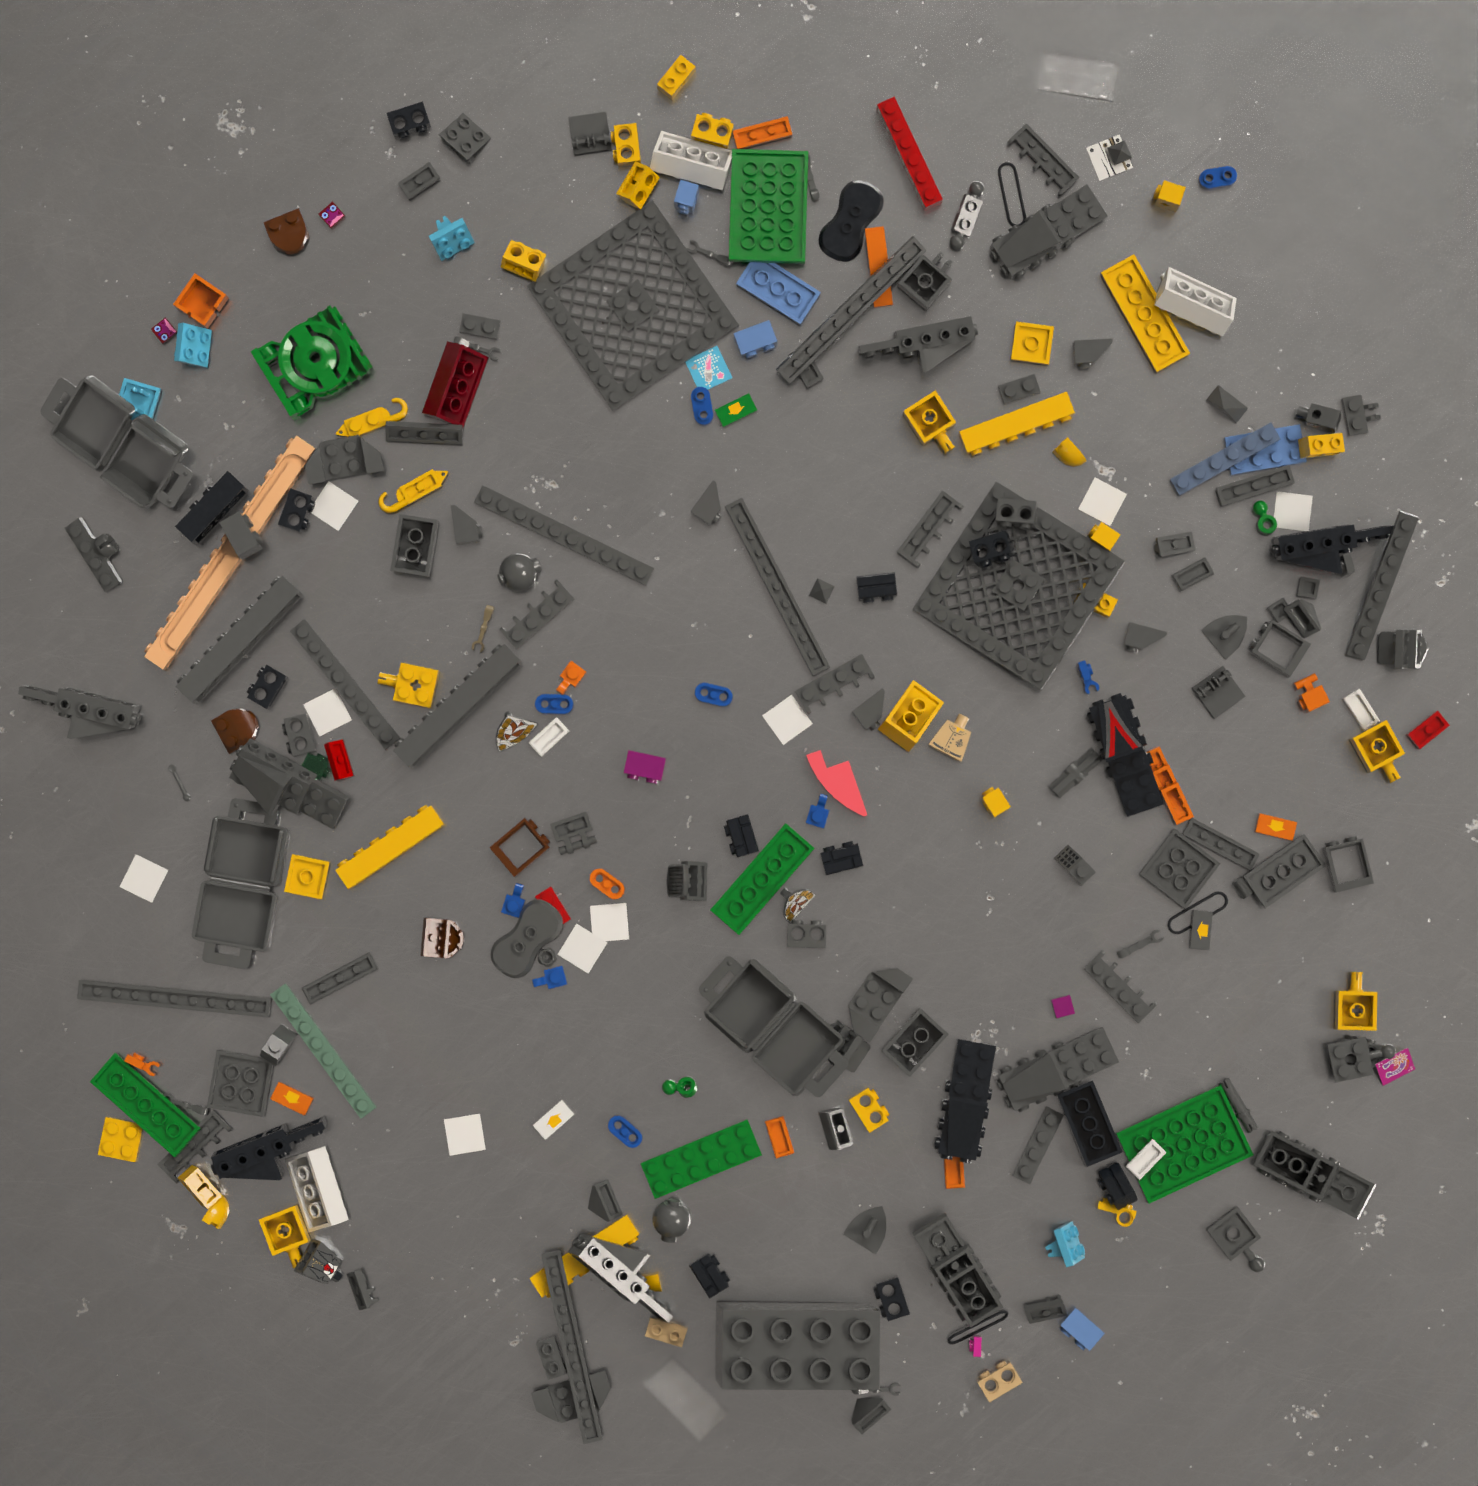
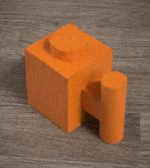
M1315 673L1294 683L1297 690L1304 687L1306 691L1299 695L1300 700H1298L1301 709L1306 710L1307 713L1330 702L1322 685L1316 688L1313 687L1312 683L1318 680Z

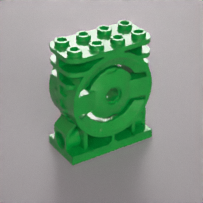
M329 305L322 312H317V315L314 317H309L307 321L293 327L284 336L281 343L270 341L262 347L250 351L294 421L313 408L315 398L330 397L341 391L344 387L352 385L357 379H362L361 377L367 373H371V363L366 355L361 356L360 353L363 350L356 339L351 340L350 336L353 334L346 323L342 324L340 322L343 318L336 306L332 308ZM310 331L326 335L336 343L340 353V361L337 368L341 375L339 379L333 372L337 364V353L334 346L323 337L311 336ZM294 341L297 343L293 355L296 369L308 379L319 380L324 388L319 389L316 382L306 381L294 372L290 360L293 348L292 343ZM313 354L320 355V360L316 363L311 362ZM277 362L283 374L280 377H276L270 366ZM287 383L298 392L290 398L283 389Z

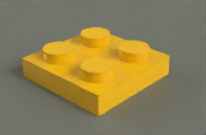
M1016 321L1011 360L1049 365L1054 326Z
M292 854L284 892L323 899L330 862Z
M105 1117L98 1155L136 1162L143 1129L135 1122Z

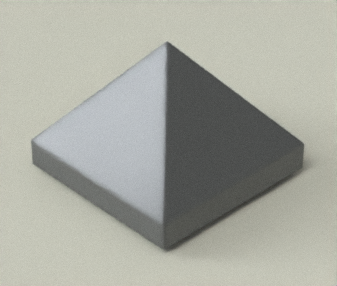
M1125 140L1107 148L1114 166L1132 158Z
M817 578L809 596L826 604L835 586Z

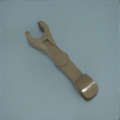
M486 606L484 622L480 628L478 641L472 644V650L475 649L477 643L481 644L480 653L485 649L482 640L488 627V621H490L494 611L493 606Z

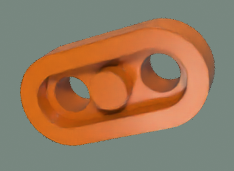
M595 869L590 874L591 884L609 898L619 899L623 896L625 891L624 885L603 869ZM597 875L603 876L602 882L596 881ZM613 886L619 888L617 893H612L611 889Z

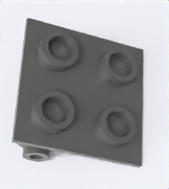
M606 112L568 117L574 155L612 149Z
M464 113L439 134L443 142L445 141L451 146V149L455 150V153L458 152L463 157V160L468 162L473 158V154L491 139L488 134Z
M1224 666L1192 687L1214 719L1246 697L1231 677L1232 675L1229 670H1226Z

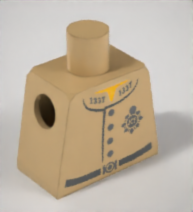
M959 714L954 723L947 720L928 746L961 762L971 735L970 731L964 729L969 718Z

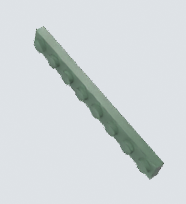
M285 983L270 994L360 1119L377 1108L289 986Z

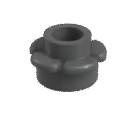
M551 948L541 949L538 953V962L545 967L552 966L553 962L557 959L554 950Z

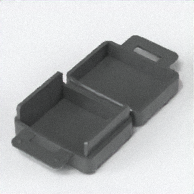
M94 376L85 377L79 382L77 387L65 378L58 379L41 408L42 416L54 424L50 433L52 439L90 467L98 468L101 465L105 468L100 478L139 507L152 506L159 500L167 507L173 508L193 476L192 471L181 463L188 451L187 444L146 414H141L132 421L131 418L135 413V407ZM66 392L71 398L61 415H59L54 409L63 393ZM176 472L180 476L169 494H167L164 490Z
M235 798L230 802L228 817L216 816L212 820L204 864V872L210 875V881H204L200 886L192 929L193 939L205 942L202 959L206 963L246 969L250 964L252 950L264 952L269 948L278 900L277 895L269 891L270 886L276 887L281 883L289 840V830L285 827L275 826L278 809L270 816L258 802ZM240 811L265 815L264 823L239 819ZM216 944L241 948L240 955L233 956L216 953Z
M726 957L699 987L700 994L711 1003L704 1011L706 1019L742 1051L749 1053L754 1050V1062L791 1095L799 1096L807 1089L815 1097H821L848 1067V1060L839 1053V1050L845 1044L844 1037L806 1003L800 1002L795 1005L796 995L759 961L751 959L742 967L732 957ZM728 971H731L735 977L720 994L716 993L713 988ZM832 1061L834 1066L817 1083L814 1080L815 1077Z

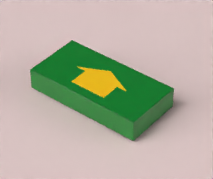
M749 393L715 409L723 428L757 411Z

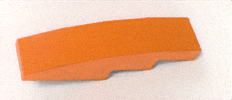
M884 226L865 229L870 277L888 260ZM891 286L873 302L874 308L893 305Z
M1160 746L1147 751V753H1151L1154 762L1151 766L1159 791L1175 824L1178 825L1193 818L1192 811Z

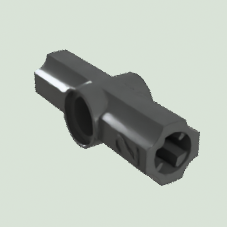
M1091 747L1077 761L1075 760L1069 765L1059 778L1051 783L1050 789L1061 798L1074 785L1079 784L1088 775V772L1095 768L1103 759Z

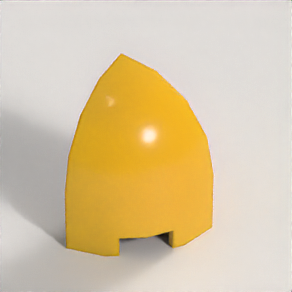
M1068 437L1052 452L1062 463L1068 466H1080L1087 462L1081 451Z
M222 1195L208 1209L202 1221L209 1225L212 1224L217 1229H221L229 1214V1204L226 1197Z
M659 1272L642 1275L647 1279L645 1283L650 1286L649 1290L662 1292Z

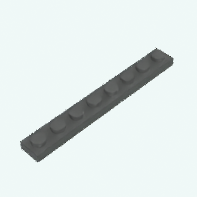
M1399 510L1348 645L1347 655L1362 660L1366 659L1419 519L1418 516Z
M306 619L292 628L290 632L382 747L387 750L401 739Z

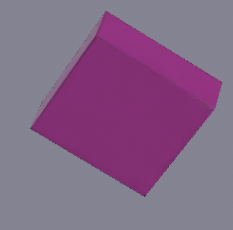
M1070 995L1051 1000L1056 1018L1075 1014Z

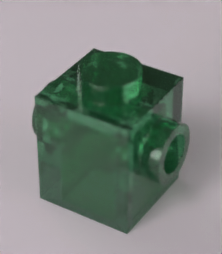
M308 752L301 765L317 774L316 779L321 781L323 778L326 779L331 771V768H329L330 764L326 762L328 758L319 753L315 756Z

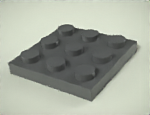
M1174 828L1139 875L1186 909L1221 863Z
M217 1050L207 1108L264 1117L273 1064L261 1057Z

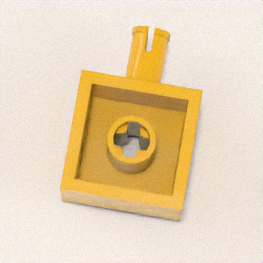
M936 390L903 411V416L923 446L934 439L937 440L944 453L949 452V449L955 448L946 432L955 426L956 421ZM926 414L934 416L932 422L925 420Z
M401 663L397 676L380 672L379 677L386 680L378 679L377 684L394 687L393 701L432 709L440 671ZM416 681H418V683L421 685V688H417V690L414 691L412 684H415Z
M1387 720L1350 739L1368 773L1378 768H1383L1390 783L1401 778L1393 765V760L1404 755L1405 752ZM1375 743H1376V744H1378V743L1381 744V747H1379V750H1378V749H1377V750L1374 749Z
M1350 972V989L1348 991H1335V1029L1377 1031V992H1364L1362 990L1363 972H1357V979L1356 972ZM1355 1005L1357 1009H1360V1013H1356V1016L1355 1013H1352Z
M298 1205L259 1219L272 1256L284 1251L285 1253L287 1252L293 1266L292 1268H296L297 1262L299 1263L301 1259L298 1249L300 1245L311 1241ZM283 1225L289 1228L287 1235L281 1233Z

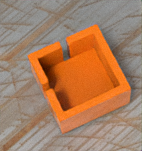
M194 273L173 305L208 329L217 316L215 311L220 312L229 297Z

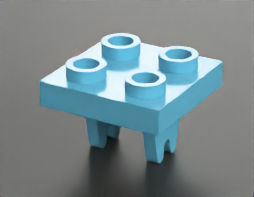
M446 216L443 217L444 221L442 223L436 220L438 231L429 235V238L441 261L450 258L453 254L475 243L463 218L453 223Z
M178 323L174 361L208 368L212 330L186 323Z
M124 378L119 395L135 407V413L131 418L132 421L141 414H146L153 419L161 388Z
M1073 1221L1053 1230L1057 1240L1045 1247L1046 1250H1052L1048 1257L1062 1256L1066 1267L1073 1266L1085 1258V1249L1080 1244L1079 1232Z

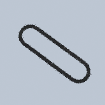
M1005 162L999 166L998 176L1002 190L1007 220L1011 226L1016 225L1012 223L1010 220L1008 205L1006 201L1001 176V168L1005 165H1010L1014 169L1021 208L1023 212V221L1020 224H1018L1020 226L1023 223H1025L1024 219L1026 218V213L1020 189L1017 169L1012 163Z
M1219 891L1214 892L1172 916L1168 921L1169 930L1174 934H1181L1190 929L1191 925L1181 931H1174L1171 928V921L1217 894L1224 896L1225 904L1214 911L1213 915L1220 912L1228 904L1226 894Z
M997 1312L976 1325L969 1326L951 1335L948 1338V1343H959L1005 1320L1008 1317V1312ZM1005 1313V1316L956 1341H951L955 1336Z

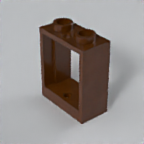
M524 818L489 847L514 877L550 849L548 846L550 841L544 834H538L536 831L538 827L532 819L527 821ZM526 826L543 847L517 868L500 846Z

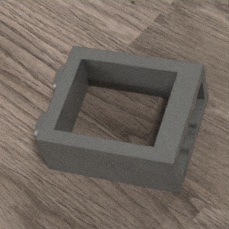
M1272 619L1269 623L1265 622L1261 627L1260 632L1262 634L1259 639L1255 637L1249 646L1252 648L1250 654L1289 678L1311 644ZM1272 628L1300 645L1286 668L1258 651Z
M1357 836L1346 838V843L1339 844V841L1327 843L1328 847L1323 848L1334 893L1374 884L1363 839H1358ZM1357 845L1365 878L1338 884L1330 851Z

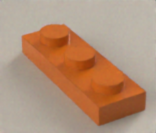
M788 116L732 131L737 149H744L793 135Z

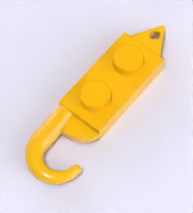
M393 398L392 402H398L402 406L399 413L390 415L385 408L378 407L344 420V424L336 432V435L344 437L361 436L385 427L386 421H399L407 414V404L401 398Z
M431 469L399 487L396 493L398 502L391 506H386L383 502L387 492L382 493L378 500L379 507L386 513H393L442 487L441 484L446 478L448 471H434Z

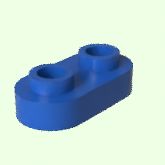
M1231 166L1206 169L1199 176V184L1204 189L1231 186L1237 179V172ZM1226 172L1230 173L1231 178H1226L1224 174ZM1206 176H1211L1212 181L1208 182Z
M697 387L691 393L694 418L698 424L708 425L713 420L710 393L704 387ZM703 393L704 398L701 400L698 399L697 394ZM706 412L707 417L701 418L700 413Z
M700 683L695 689L696 698L704 703L725 707L733 699L732 692L726 687ZM703 689L708 691L707 696L701 695ZM726 694L727 699L722 701L719 696Z
M542 694L535 701L536 709L543 714H568L574 706L573 700L568 695ZM543 701H548L549 705L548 707L543 708L541 706V703ZM566 701L568 706L562 708L560 706L561 702Z
M614 1116L609 1120V1131L630 1148L640 1145L642 1141L641 1132L624 1117ZM615 1122H620L622 1127L616 1129L614 1126ZM634 1134L636 1140L630 1141L629 1135Z

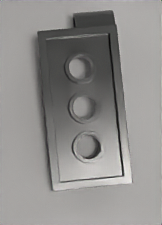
M1303 834L1232 884L1243 899L1254 893L1265 909L1320 871L1326 864L1306 835ZM1298 855L1304 859L1302 866H1298L1295 863V857ZM1282 866L1287 867L1289 870L1287 877L1280 874ZM1266 877L1273 879L1274 884L1272 887L1265 885L1264 880Z

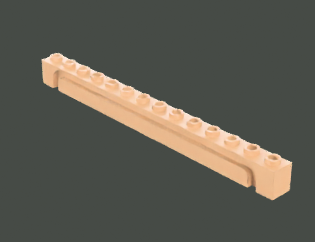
M297 435L294 439L291 438L288 441L285 453L277 457L274 469H270L264 477L265 482L262 486L258 485L253 493L255 495L251 502L247 501L242 509L244 511L243 515L249 516L254 525L251 527L252 531H256L259 535L290 491V488L293 487L302 474L306 463L316 450V448ZM226 534L221 539L222 544L219 549L215 548L211 553L210 562L204 564L200 569L199 574L201 575L197 580L194 579L189 585L188 589L190 591L186 596L183 595L178 601L177 605L179 607L175 612L172 611L166 619L168 623L164 628L161 627L155 635L157 639L153 644L150 643L144 651L146 653L145 658L165 671L242 561L237 556Z

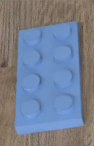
M750 262L736 283L737 286L799 325L802 324L821 294L820 291L776 263Z
M1300 424L1275 428L1281 440L1229 468L1230 475L1306 463V458L1300 459L1298 439L1302 438ZM1251 433L1225 437V447Z

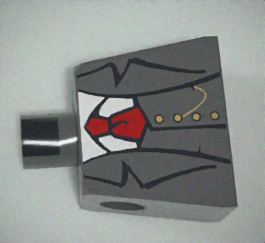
M1311 403L1310 408L1299 406L1296 417L1306 419V426L1336 434L1341 421V411ZM1315 415H1320V418L1315 419L1313 417Z
M314 1239L311 1240L294 1269V1272L324 1284H328L330 1280L338 1282L342 1277V1272L337 1270L340 1259L323 1242Z

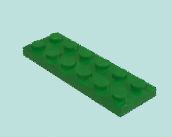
M785 823L710 911L740 935L815 848Z
M117 1053L112 1055L90 1081L175 1158L201 1130L200 1126Z
M747 1119L640 1164L653 1196L657 1199L762 1156Z

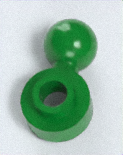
M1257 501L1253 505V512L1260 516L1257 528L1260 533L1270 535L1276 530L1277 521L1273 516L1267 515V503ZM1268 523L1270 528H1264L1263 524Z
M690 1077L680 1079L677 1084L673 1080H666L662 1084V1090L667 1095H672L678 1091L682 1097L689 1098L697 1092V1084Z

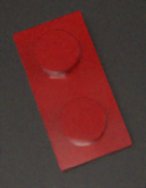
M1436 711L1407 735L1416 747L1421 749L1450 725L1440 712Z
M343 739L324 744L334 780L337 781L354 776Z
M552 887L535 896L536 899L544 900L554 906L561 914L563 924L571 920Z

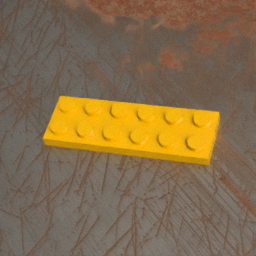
M1134 254L1100 273L1156 373L1190 355L1167 311L1155 306L1156 292Z

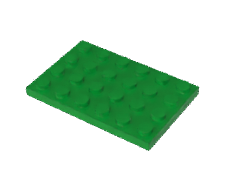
M732 149L729 262L805 264L808 151Z
M1221 1085L1116 1133L1129 1162L1151 1139L1167 1152L1140 1180L1137 1178L1148 1204L1253 1156V1152Z

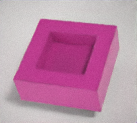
M973 1335V1340H969V1352H972L973 1357H981V1336Z

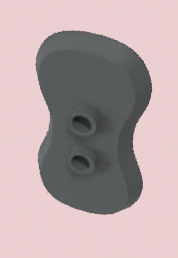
M536 899L527 903L521 910L515 927L494 943L490 955L495 967L511 978H520L526 975L531 970L538 951L560 934L563 927V919L559 911L544 900Z

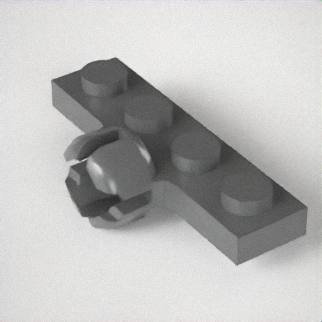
M82 517L77 518L65 527L66 532L104 592L110 591L122 582L110 563V557L118 551L117 543L109 544L114 540L111 535L105 533L95 538Z

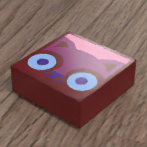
M333 201L318 214L331 229L346 217Z
M166 317L151 328L163 345L177 334L176 329Z

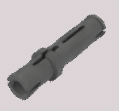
M1230 1078L1218 1083L1222 1086L1237 1113V1119L1241 1120L1247 1133L1249 1134L1259 1128L1250 1114V1109L1246 1108Z

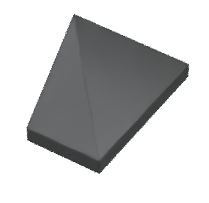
M1219 385L1207 398L1209 403L1235 423L1239 421L1248 409V407Z
M1298 599L1284 607V610L1304 638L1321 630L1313 604Z
M608 1179L592 1186L588 1205L590 1211L607 1222L623 1215Z
M882 1398L857 1399L852 1424L863 1434L886 1415L891 1408Z

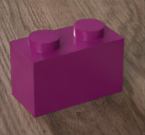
M628 750L624 774H627L629 779L638 780L639 777L646 778L648 783L657 784V781L662 782L666 758Z

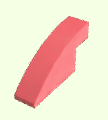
M821 750L807 754L808 763L824 789L847 809L862 817L867 816L849 761L827 768Z

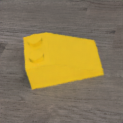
M913 680L878 730L909 752L918 742L944 702Z

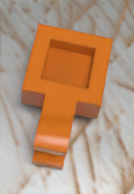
M570 661L560 675L564 680L556 691L563 695L570 685L576 687L587 672Z
M135 1052L133 1055L127 1054L125 1062L146 1071L150 1076L156 1075V1073L151 1071V1066L160 1067V1063L156 1061L148 1063L144 1061L145 1057Z

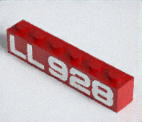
M895 96L877 104L876 109L924 211L942 204L943 198Z

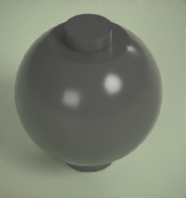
M515 553L507 556L501 562L497 577L500 584H504L509 590L524 591L534 584L537 573L541 572V566L536 557L530 559L525 554Z
M669 1198V1200L660 1203L655 1208L652 1222L655 1230L661 1235L662 1241L674 1243L677 1237L682 1236L688 1230L691 1223V1215L688 1208L679 1199Z

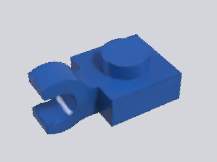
M1085 660L1078 662L1077 667L1084 683L1085 693L1090 694L1088 689L1090 685L1095 686L1096 691H1099L1098 683L1091 680L1090 675L1093 674L1090 663L1086 664Z
M820 794L817 806L811 805L806 823L821 828L825 827L830 811L824 809L828 795Z
M516 883L513 895H506L501 913L519 918L525 903V899L520 898L524 885Z
M562 966L544 970V977L532 980L534 987L547 984L548 989L567 984Z

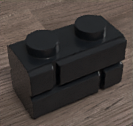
M895 572L856 577L859 601L863 600V603L875 602L874 599L882 598V601L894 600L893 597L897 596Z
M748 814L726 821L727 825H724L726 836H731L732 843L729 846L732 855L736 854V857L739 858L759 852Z
M853 841L842 843V847L837 849L834 846L823 848L824 852L820 853L825 875L863 866L858 843L854 844Z
M1119 1163L1099 1171L1100 1180H1098L1102 1191L1106 1190L1108 1192L1105 1196L1110 1205L1114 1204L1116 1209L1120 1210L1138 1200Z
M707 1253L689 1264V1267L710 1299L728 1288L729 1284L727 1282L730 1279L725 1271L721 1272L718 1265L720 1263L716 1256H711L710 1253Z

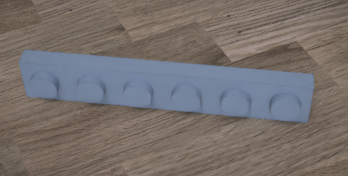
M1270 422L1170 480L1179 496L1281 439Z

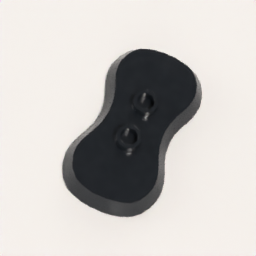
M854 180L842 189L837 213L822 228L819 234V246L826 255L835 260L847 262L853 260L860 253L865 229L883 209L884 198L878 188L868 182Z

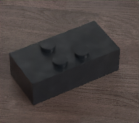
M227 471L213 487L209 486L203 492L204 496L200 501L196 500L189 507L190 511L175 527L197 546L249 490Z
M1093 1080L1056 1096L1085 1167L1123 1152Z

